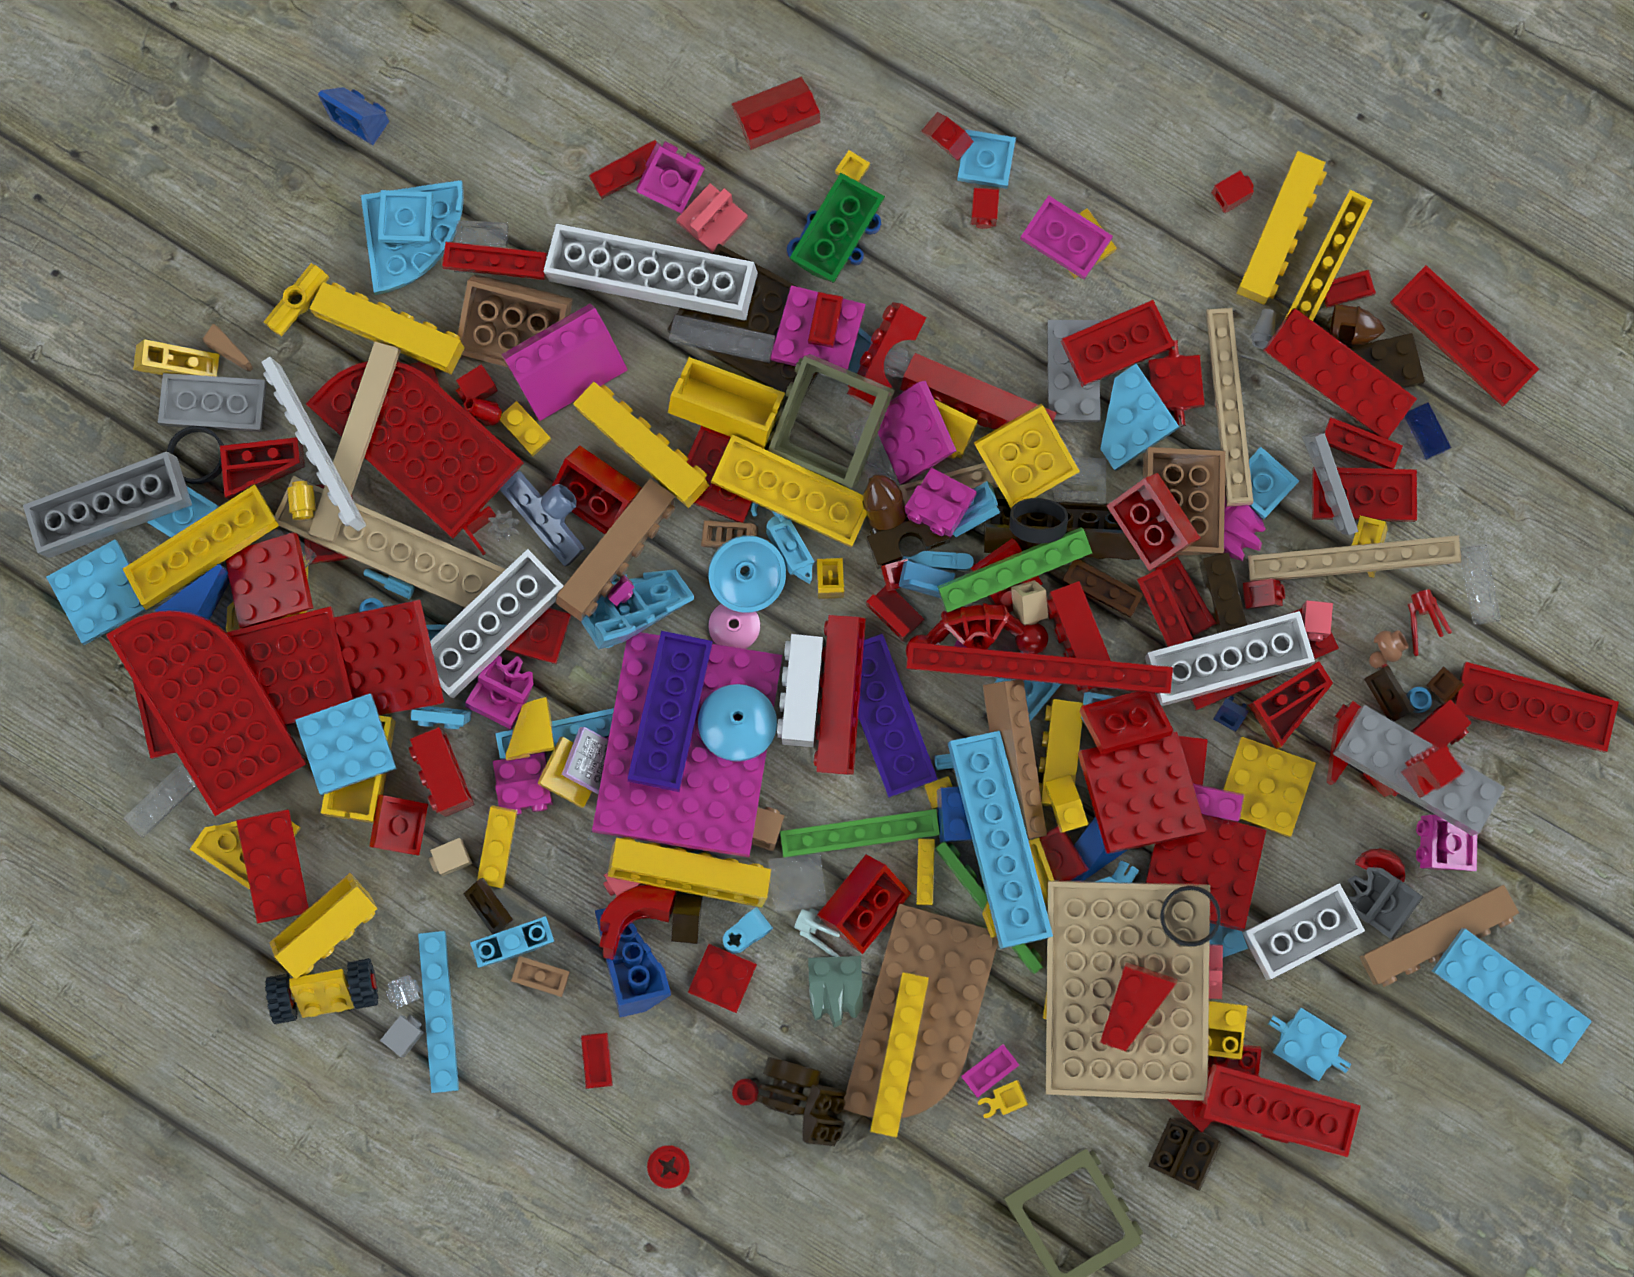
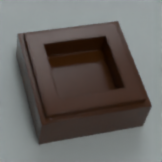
M1443 666L1426 686L1440 699L1447 702L1465 684Z

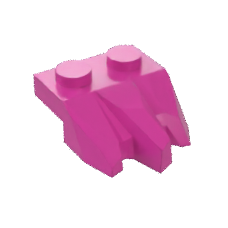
M1225 498L1224 553H1229V557L1243 561L1245 556L1242 551L1243 548L1248 547L1260 551L1262 542L1254 534L1256 532H1263L1266 528L1262 518L1249 505L1226 507Z
M518 655L507 665H503L502 657L497 656L478 676V683L467 698L465 707L512 729L518 719L522 705L527 703L533 687V673L529 671L523 674L520 673L523 661Z

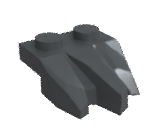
M1368 867L1367 874L1369 878L1367 881L1357 876L1348 879V882L1356 890L1357 895L1355 897L1347 896L1357 916L1393 940L1421 902L1423 896L1386 870Z

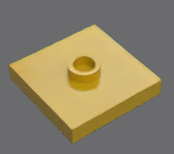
M560 737L537 784L580 808H584L592 791L562 775L573 742L565 737Z

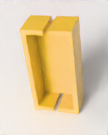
M689 357L671 393L668 413L730 437L733 434L764 449L769 435L776 424L779 409L783 406L785 393Z
M379 716L391 750L396 721L391 717ZM387 772L324 794L321 814L328 817L348 820L351 818L354 821L373 823L378 795H383Z
M349 873L269 942L274 957L295 980L299 976H306L314 968V963L320 958L328 957L334 951L336 944L341 940L346 941L349 939L359 924L362 922L367 923L375 915L374 911L378 908L371 895Z

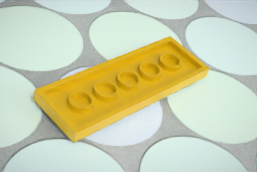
M733 434L710 482L849 547L853 546L867 515L866 510L863 508L862 494Z
M253 485L123 568V571L145 610H148L217 564H220L272 531L279 524L259 489Z

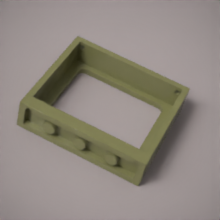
M812 354L806 355L803 359H799L795 367L797 376L795 381L791 382L787 388L785 396L788 399L785 406H781L777 414L776 420L779 423L776 430L773 429L769 435L767 443L770 446L768 451L853 488L858 485L895 390ZM815 372L824 374L876 397L849 467L793 444L789 440Z
M1087 1148L1079 1150L1002 1197L1049 1277H1087L1143 1243L1140 1238L1143 1235L1140 1226L1136 1220L1132 1222L1126 1215L1129 1208L1122 1197L1117 1199L1111 1189L1115 1188V1185L1107 1173L1102 1175L1098 1168L1101 1162L1094 1150L1090 1152ZM1086 1168L1123 1229L1124 1237L1070 1271L1062 1273L1031 1224L1022 1205L1025 1201L1076 1170Z

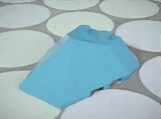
M676 570L643 573L641 578L629 579L634 585L632 589L633 594L625 603L620 602L618 606L612 603L608 596H601L596 602L598 607L590 617L586 615L581 621L597 648H610L616 644L623 643L694 600L693 593Z

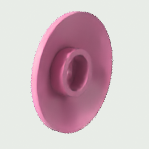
M721 603L710 616L709 633L717 645L747 649L756 641L759 635V616L756 611L749 613L737 612ZM732 620L739 622V626L735 629L729 626Z

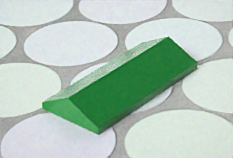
M840 173L791 254L790 260L811 275L835 283L885 196Z

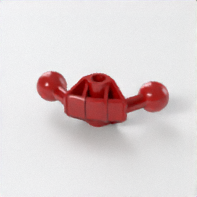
M983 603L982 605L962 606L950 612L943 611L940 622L927 635L921 634L911 638L906 645L905 652L908 658L909 642L939 645L950 632L967 648L988 649L997 639L1002 628L1015 636V642L1019 650L1029 654L1041 653L1046 648L1049 638L1047 630L1041 624L1024 625L1019 619L1008 612L1007 606L1004 604L989 605Z

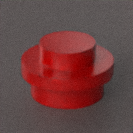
M750 1079L737 1081L732 1089L734 1100L744 1106L754 1103L757 1094H759L756 1083Z

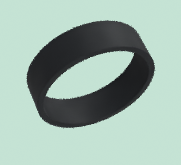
M190 426L180 430L172 437L168 444L167 452L173 455L177 443L184 436L194 432L212 435L216 438L219 447L224 444L210 429L201 426ZM221 454L217 466L211 473L195 479L184 477L185 482L205 484L215 479L222 471Z
M1042 498L1025 499L1017 502L1011 508L1009 527L1016 537L1024 541L1050 543L1061 539L1066 534L1068 513L1062 505L1052 500ZM1027 513H1044L1061 521V524L1052 528L1037 529L1021 524L1016 518Z
M1183 886L1171 892L1165 899L1160 914L1161 925L1166 935L1175 943L1188 947L1199 946L1208 942L1216 934L1221 918L1217 900L1210 892L1198 886ZM1187 890L1205 894L1213 902L1217 911V923L1214 930L1206 938L1194 942L1183 941L1175 937L1167 928L1164 920V910L1167 902L1175 894Z

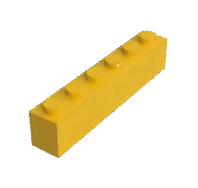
M1297 151L1236 294L1265 305L1268 298H1274L1279 285L1275 284L1278 275L1283 277L1288 266V262L1284 261L1287 253H1293L1298 242L1294 238L1297 230L1302 232L1308 217L1303 215L1306 208L1312 209L1317 194L1313 193L1316 185H1322L1327 172L1323 171L1326 162Z
M1349 190L1286 317L1293 308H1296L1310 320H1314L1373 200Z
M325 282L322 283L310 307L315 317L373 342L399 348L401 354L452 375L465 348L458 335L450 331L442 333L437 330L435 325L423 321L422 324L416 322L414 317L402 311L400 314L391 311V307L382 302H377V305L369 302V298L361 293L355 292L354 295L348 293L346 288L333 282L331 285Z
M593 382L573 403L578 412L689 508L709 487L705 479L707 474L697 465L692 468L687 463L688 458L679 449L674 452L669 448L670 442L662 434H653L649 430L651 425L641 416L636 419L631 414L633 411L631 407L623 400L618 403L612 398L615 394L606 385L603 384L600 387Z
M630 837L616 838L612 846L607 877L762 908L768 896L771 869L764 868L763 865L757 863L748 865L739 863L736 859L732 858L719 859L714 858L708 853L694 854L687 852L683 848L670 849L662 847L658 843L649 842L645 844L636 842Z
M902 972L870 1132L897 1137L929 980L928 977Z

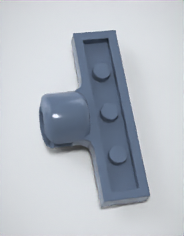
M521 471L516 472L502 486L501 492L565 567L570 565L586 549L564 522L565 517L576 507L577 501L574 494L567 487L557 484L552 486L542 496Z

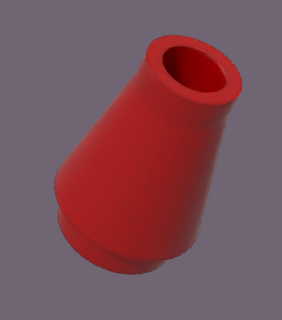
M470 396L464 402V409L485 426L497 424L502 416L501 408L494 401Z

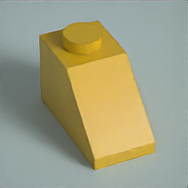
M1071 775L1045 782L1060 833L1088 825L1081 799Z

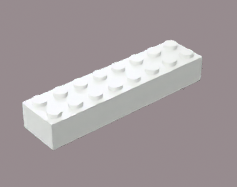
M556 224L544 268V273L549 282L746 320L758 273L754 262L561 224Z

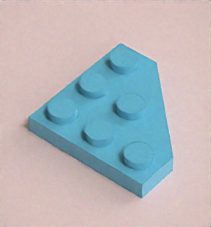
M1134 364L1114 379L1100 448L1113 469L1117 471L1145 452L1148 447L1154 446L1180 428L1137 364Z

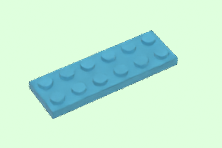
M1465 928L1459 931L1432 970L1436 975L1559 1064L1564 1062L1592 1022Z

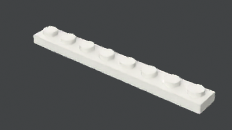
M268 357L262 361L266 370L263 374L269 384L274 385L276 389L274 395L278 402L287 409L284 412L286 418L292 425L296 426L298 431L295 432V435L302 445H306L308 449L306 455L310 462L317 466L319 471L316 474L323 485H327L330 490L327 493L329 499L335 506L338 505L341 511L338 513L339 518L345 526L350 525L357 531L361 530L366 524L281 365L271 357Z

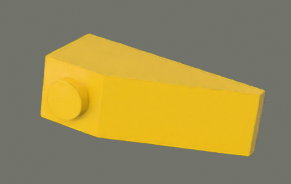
M144 339L136 345L133 370L157 375L169 373L217 377L220 354Z

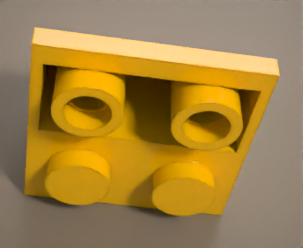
M1209 1000L1208 1055L1242 1060L1248 1006Z

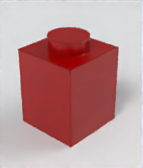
M1240 170L1214 185L1211 193L1223 212L1227 213L1251 199L1254 185L1250 177L1244 176Z
M974 187L971 225H976L980 229H989L991 226H996L1000 189Z
M482 364L456 380L459 386L456 392L463 403L470 396L485 400L498 391Z

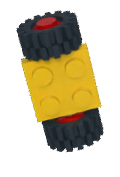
M371 959L348 962V981L343 969L300 976L296 980L290 978L288 973L266 977V1000L268 1001L267 1007L272 1022L275 1025L296 1021L298 1014L297 1006L302 1018L342 1012L353 1008L361 1009L377 1006L379 999L378 987Z

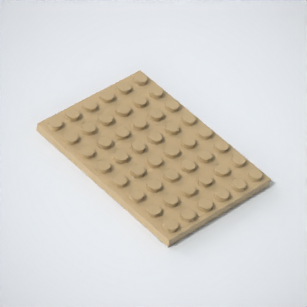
M1048 881V919L1053 937L1048 938L1047 1095L1204 1100L1208 1084L1210 940L1194 947L1175 943L1164 932L1160 914L1165 899L1177 888L1198 886L1210 892V885ZM1193 890L1175 894L1167 902L1164 910V920L1169 931L1183 941L1194 942L1206 938L1210 934V898L1201 892ZM1126 962L1178 979L1175 987L1126 1052L1100 1043Z

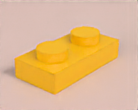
M517 401L502 413L499 421L532 457L551 441L549 435Z

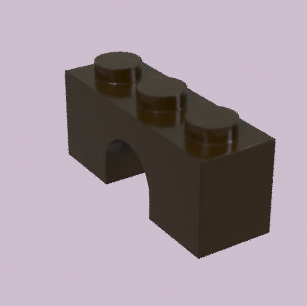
M907 517L905 521L895 528L888 530L873 529L870 531V535L867 536L866 541L878 570L882 565L902 560L899 543L906 537L918 538L922 542L925 551L950 543L951 537L945 534L943 536L937 535L930 530V526L922 522L917 524L911 520L909 521Z
M1229 553L1203 558L1199 566L1205 588L1209 589L1214 609L1212 615L1216 622L1217 634L1247 626Z

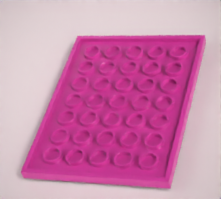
M640 632L626 640L592 832L750 857L767 749L759 756L746 761H729L713 754L703 743L698 730V716L702 704L710 694L721 687L734 684L747 685L759 690L770 700L774 707L782 655L712 644L680 792L627 782L660 635ZM735 714L733 719L741 721L743 717L740 714Z

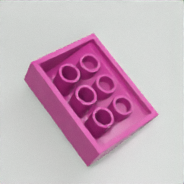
M591 303L501 354L539 421L576 401L593 382L601 386L628 370L605 324Z

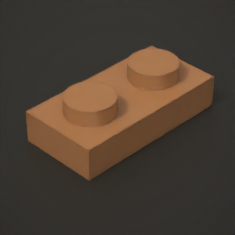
M519 956L511 981L563 997L570 971Z

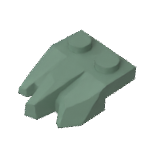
M861 956L808 958L810 1008L814 1020L821 1019L823 1014L827 1013L830 1015L833 1027L835 1028L842 1024L843 1012H848L851 1017L856 1018L863 1008Z

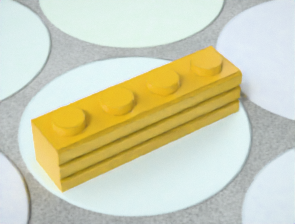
M918 838L916 905L933 906L935 839Z

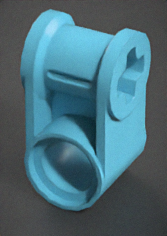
M756 907L725 932L723 945L728 952L739 954L751 944L767 935L773 927ZM732 935L735 938L740 936V946H729V937Z

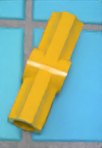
M311 263L292 286L285 289L283 298L263 323L282 337L297 317L308 310L310 301L318 293L322 283L327 282L329 276L318 266ZM294 296H302L300 303L291 304Z

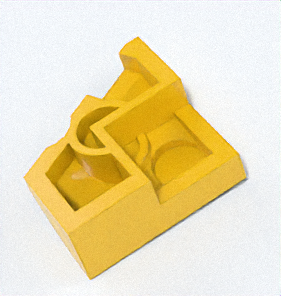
M546 697L532 700L522 705L505 755L507 761L530 757V754L555 750L549 702Z

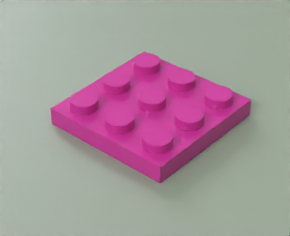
M791 285L771 360L796 366L800 358L803 359L804 356L812 354L848 370L866 304L843 299L834 348L809 344L808 338L818 292Z
M926 381L916 383L890 401L878 435L901 485L910 482L956 452V448Z

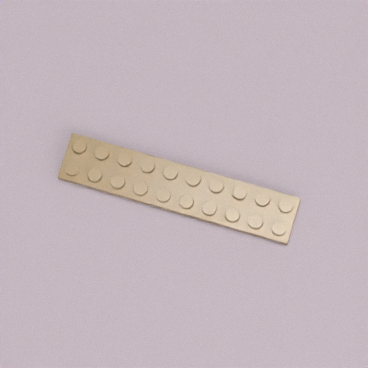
M293 476L288 488L292 487V482L304 480ZM308 482V485H312L314 488L315 507L317 510L324 489ZM287 491L274 516L280 528L292 533H298L299 536L462 608H466L506 570L357 503L355 505L366 526L357 531L350 525L345 526L342 522L335 543L309 535L314 518L293 520V516L289 512Z

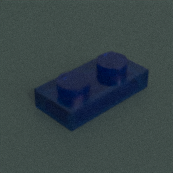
M1429 402L1408 411L1404 416L1426 460L1452 448Z

